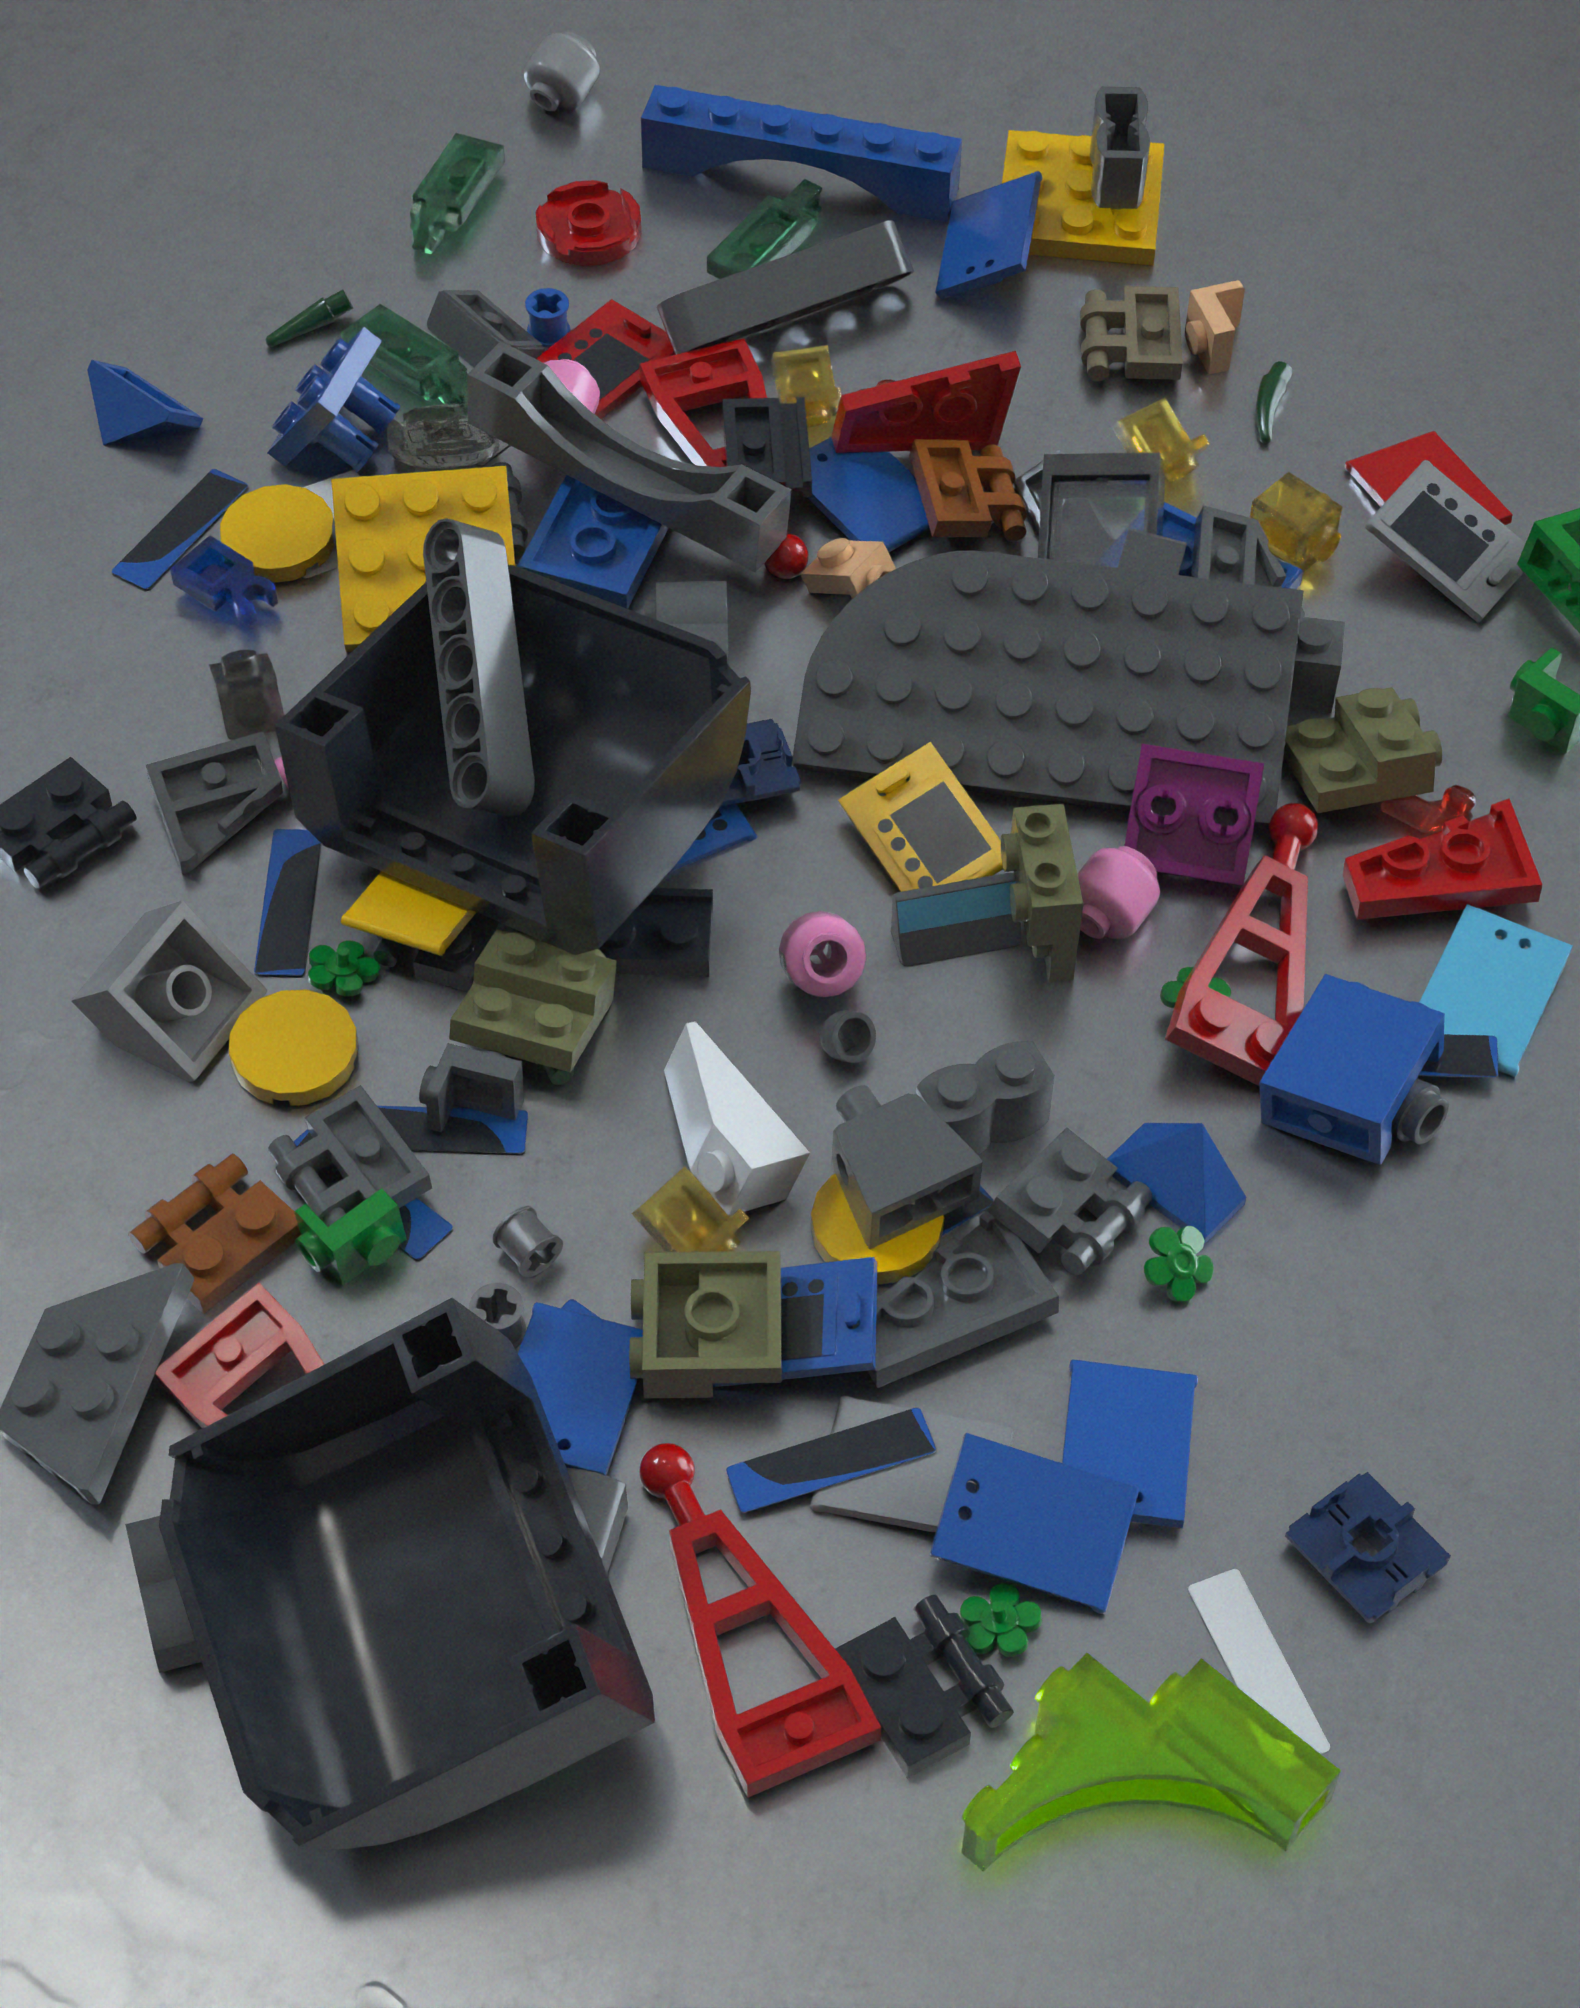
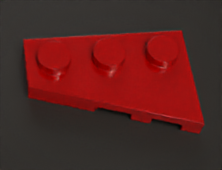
M1016 351L841 395L831 435L835 452L911 451L914 439L968 440L971 450H982L988 445H998L1021 369Z
M1510 798L1492 804L1489 814L1468 821L1462 815L1443 822L1442 831L1418 839L1407 835L1345 858L1342 874L1357 919L1465 909L1467 904L1481 908L1539 902L1543 885Z

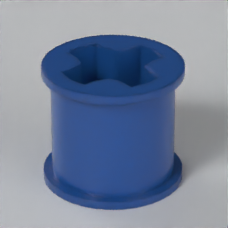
M543 288L532 292L526 298L525 308L529 314L527 332L538 340L543 347H551L571 331L570 325L567 322L569 300L563 292L553 288Z

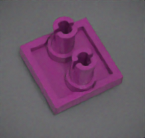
M1141 744L1124 846L1142 853L1151 861L1158 873L1243 886L1264 763Z

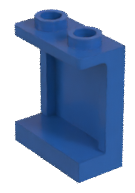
M1325 974L1259 1082L1261 1123L1381 1165L1391 1148L1392 1120L1426 1061L1438 1062L1444 1052L1445 1013L1431 1009L1419 1002L1406 1001L1370 989L1358 982H1349Z

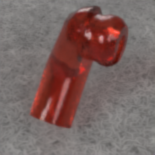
M1453 785L1445 790L1441 800L1426 801L1414 795L1382 801L1380 810L1421 833L1429 834L1442 831L1443 822L1462 815L1470 821L1473 818L1471 810L1477 801L1471 790L1460 785Z

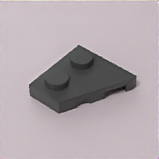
M1203 505L1195 522L1191 577L1282 588L1286 574L1278 558L1270 552L1268 548L1269 540L1258 520ZM1302 608V609H1301V617H1304L1305 612H1304V610H1303V608Z
M263 731L146 765L147 776L182 874L195 869L283 794L282 780Z

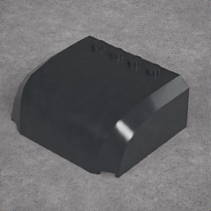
M508 565L533 765L534 794L527 809L519 816L507 817L467 809L456 803L450 789L427 583L425 582L274 725L295 818L327 848L574 955L599 949L672 870L721 806L737 771L746 736L751 695L750 680L746 676L740 678L727 664L725 652L711 640L517 566Z
M454 1298L442 1302L169 1446L168 1456L174 1458L175 1463L170 1499H162L159 1528L243 1793L262 1811L268 1812L294 1837L292 1840L299 1847L305 1849H351L386 1844L430 1831L522 1790L655 1723L651 1688L532 1377L510 1340Z

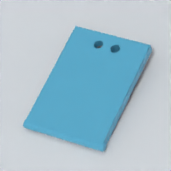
M1467 904L1419 1003L1445 1013L1444 1034L1495 1036L1498 1048V1071L1515 1077L1519 1072V1063L1569 958L1573 945Z

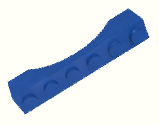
M661 85L654 86L641 116L642 168L693 177L712 167L736 161L769 159L796 162L826 170L852 181L876 196L897 214L947 223L951 214L952 202L956 199L959 190L961 138Z

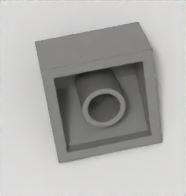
M179 901L145 912L72 998L71 1002L115 1046L187 1082H191L198 1078L228 1041L230 1032L239 1015L256 1000L262 998L268 990L184 901Z

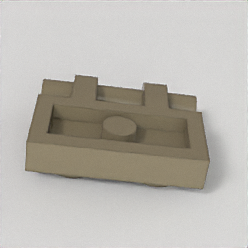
M1124 286L1122 301L1107 300L1106 294L1098 289L1090 290L1086 293L1085 304L1080 310L1081 329L1086 333V339L1081 344L1082 363L1087 367L1089 379L1093 381L1105 380L1109 376V366L1113 362L1125 363V378L1181 379L1183 360L1178 287ZM1111 328H1123L1124 335H1108V331Z

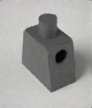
M860 1085L848 1090L839 1098L836 1103V1110L844 1120V1123L839 1124L833 1131L831 1161L864 1242L869 1249L979 1198L982 1160L919 1095L908 1093L881 1105L868 1086Z

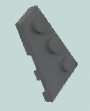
M987 1210L979 1216V1225L960 1241L953 1237L936 1251V1260L915 1277L904 1276L877 1298L875 1370L866 1371L876 1387L879 1388L1059 1313V1295L1021 1239ZM859 1324L853 1325L850 1329L857 1328Z

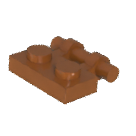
M914 439L909 457L932 537H987L992 521H994L996 526L1002 528L1004 537L1008 541H1018L1025 537L1027 532L1024 524L1027 517L1025 504L1022 497L1016 494L1013 488L1016 475L1012 463L1003 456L1002 449L998 445H988L981 450L980 456H973L968 440ZM981 484H983L984 488L989 492H984Z
M233 1153L215 1167L207 1164L191 1176L193 1184L169 1202L161 1199L145 1211L146 1220L128 1233L131 1242L143 1254L162 1240L172 1248L157 1259L159 1269L174 1263L186 1266L195 1279L187 1299L203 1314L295 1243V1239L301 1236L294 1210L261 1180L241 1195L231 1188L248 1174L245 1164ZM208 1204L218 1212L195 1231H192L185 1224L186 1221Z

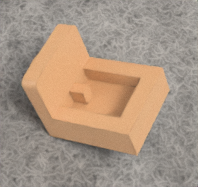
M1239 280L1190 290L1185 326L1186 342L1190 352L1193 355L1198 354L1209 375L1228 371L1230 368L1235 328L1240 324L1245 289Z
M838 538L823 545L817 552V558L800 575L809 593L851 595L853 599L868 585L895 570L896 567L884 542L849 541L846 538Z

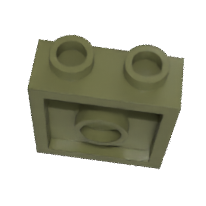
M1393 687L1384 689L1368 688L1356 694L1335 697V715L1333 718H1312L1299 724L1288 725L1283 758L1317 813L1434 792L1435 767L1440 766L1442 763V746L1439 736L1434 730L1425 732L1421 730L1418 707L1412 698L1401 700Z
M1064 804L1013 808L1011 833L1001 835L1004 872L1014 871L1016 883L1010 885L1012 919L1014 922H1024L1027 944L1032 946L1035 958L1044 957L1049 982L1074 980L1083 899Z
M497 929L475 962L472 987L450 1019L449 1040L571 1073L613 1002L617 961L606 958L599 949L574 955L521 931L511 933Z
M780 1251L644 1252V1279H631V1319L643 1320V1337H630L629 1346L630 1379H643L644 1398L713 1397V1383H782Z

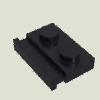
M796 397V403L781 404L779 398L723 399L722 417L726 467L742 464L791 489V492L802 491L803 497H812V474L805 397Z
M654 888L599 950L606 958L617 961L616 974L709 977L713 889Z

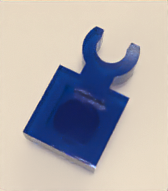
M211 535L170 568L174 586L215 612L228 602L234 607L236 617L243 623L254 625L257 622L255 605L251 601L262 600L272 607L278 604L275 585L265 577L255 576L253 562Z

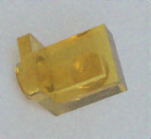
M828 345L773 353L771 362L780 404L796 403V397H805L807 427L825 424L831 420V417L836 416L842 392L840 387H835Z
M1166 398L1120 419L1113 427L1127 453H1161L1164 474L1170 483L1194 471L1199 466L1196 458L1210 445L1205 434L1192 440L1189 439Z
M686 1166L676 1172L631 1213L665 1252H732L741 1243L734 1232L749 1219L741 1208L728 1216Z

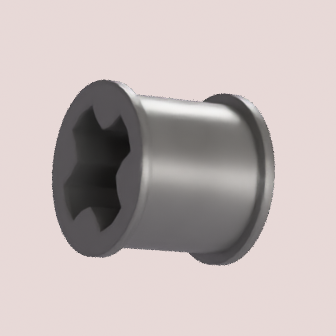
M530 1206L518 1208L507 1215L499 1223L492 1236L493 1244L508 1254L517 1264L518 1271L523 1277H532L546 1270L557 1259L563 1248V1240L558 1235H553L537 1218L535 1209Z
M490 1283L479 1288L471 1297L469 1310L506 1336L513 1347L517 1348L522 1343L526 1332V1324L522 1317L524 1303L521 1294L514 1287L505 1283ZM497 1313L506 1314L500 1317L498 1323H489L496 1319Z

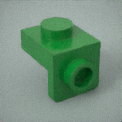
M1551 647L1536 662L1527 660L1514 675L1510 684V690L1514 692L1508 717L1529 730L1536 738L1546 741L1564 754H1567L1580 741V695L1556 680L1562 653Z
M382 1188L329 1227L307 1204L294 1211L301 1236L295 1239V1243L302 1256L317 1272L326 1267L343 1286L368 1267L377 1266L387 1261L396 1252L399 1245L407 1240L399 1207Z

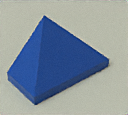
M91 360L87 371L103 445L200 428L203 417L128 368Z
M1144 1123L1107 1158L1108 1161L1118 1168L1113 1175L1114 1179L1126 1188L1136 1181L1147 1185L1152 1192V1200L1149 1205L1180 1228L1186 1226L1197 1228L1204 1237V1245L1246 1203V1195L1202 1123Z

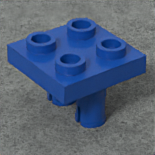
M365 327L348 343L339 338L321 361L320 365L323 369L314 364L298 383L295 389L300 394L297 405L291 401L275 420L272 429L279 434L267 454L283 466H286L309 443L315 444L318 442L350 465L355 472H358L370 459L378 443L375 440H371L339 414L340 409L343 406L351 413H354L371 426L377 434H381L388 427L400 409L398 403H394L361 376L382 340Z

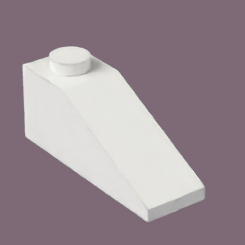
M697 1022L686 1023L664 1069L690 1171L728 1216L786 1200L810 1152Z

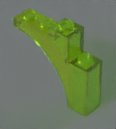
M1086 1653L1069 1671L1063 1666L1058 1667L1038 1690L1035 1700L1039 1703L1034 1732L1036 1735L1032 1736L1015 1755L1010 1765L1013 1773L1000 1787L995 1790L991 1785L985 1786L975 1795L964 1810L961 1818L965 1822L961 1853L984 1872L1004 1852L1025 1837L1054 1822L1082 1812L1131 1804L1169 1805L1220 1816L1257 1832L1276 1843L1286 1852L1331 1801L1341 1770L1202 1658L1184 1677L1177 1672L1172 1673L1160 1685L1150 1703H1148L1095 1658Z

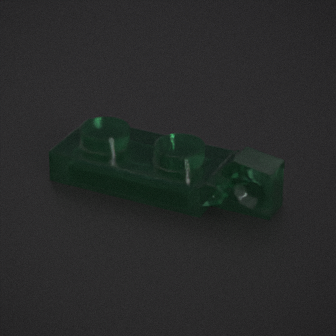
M455 133L412 195L413 207L410 211V220L412 221L410 228L413 230L412 249L432 254L442 243L445 230L456 232L459 226L464 224L505 163L504 145Z
M804 179L784 200L768 195L707 256V273L722 279L792 254L812 233L818 223L817 216L822 211V206H820L822 187Z
M382 304L376 306L341 332L342 339L348 343L365 327L382 340L368 363L370 366L419 397H424L427 401L433 402L439 398L446 408L463 416L468 413L467 368L459 361V353Z

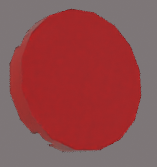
M597 180L574 181L557 187L547 195V202L542 206L539 204L536 210L538 242L546 253L561 262L595 266L619 260L636 247L642 234L640 206L633 196L620 188V193L609 190L608 183Z

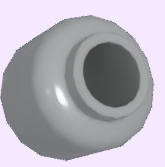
M567 31L562 34H548L540 42L523 70L524 81L530 89L531 99L539 107L547 111H555L557 108L575 110L582 104L599 78L600 67L596 59V51L588 40L577 33Z

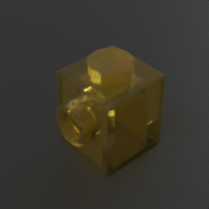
M1288 472L1252 501L1250 518L1259 521L1269 540L1268 548L1272 555L1302 569L1304 573L1317 561H1326L1336 550L1341 539L1338 528L1343 506L1333 501L1325 493L1316 490Z

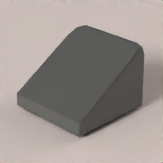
M1129 528L1117 568L1179 575L1187 543Z

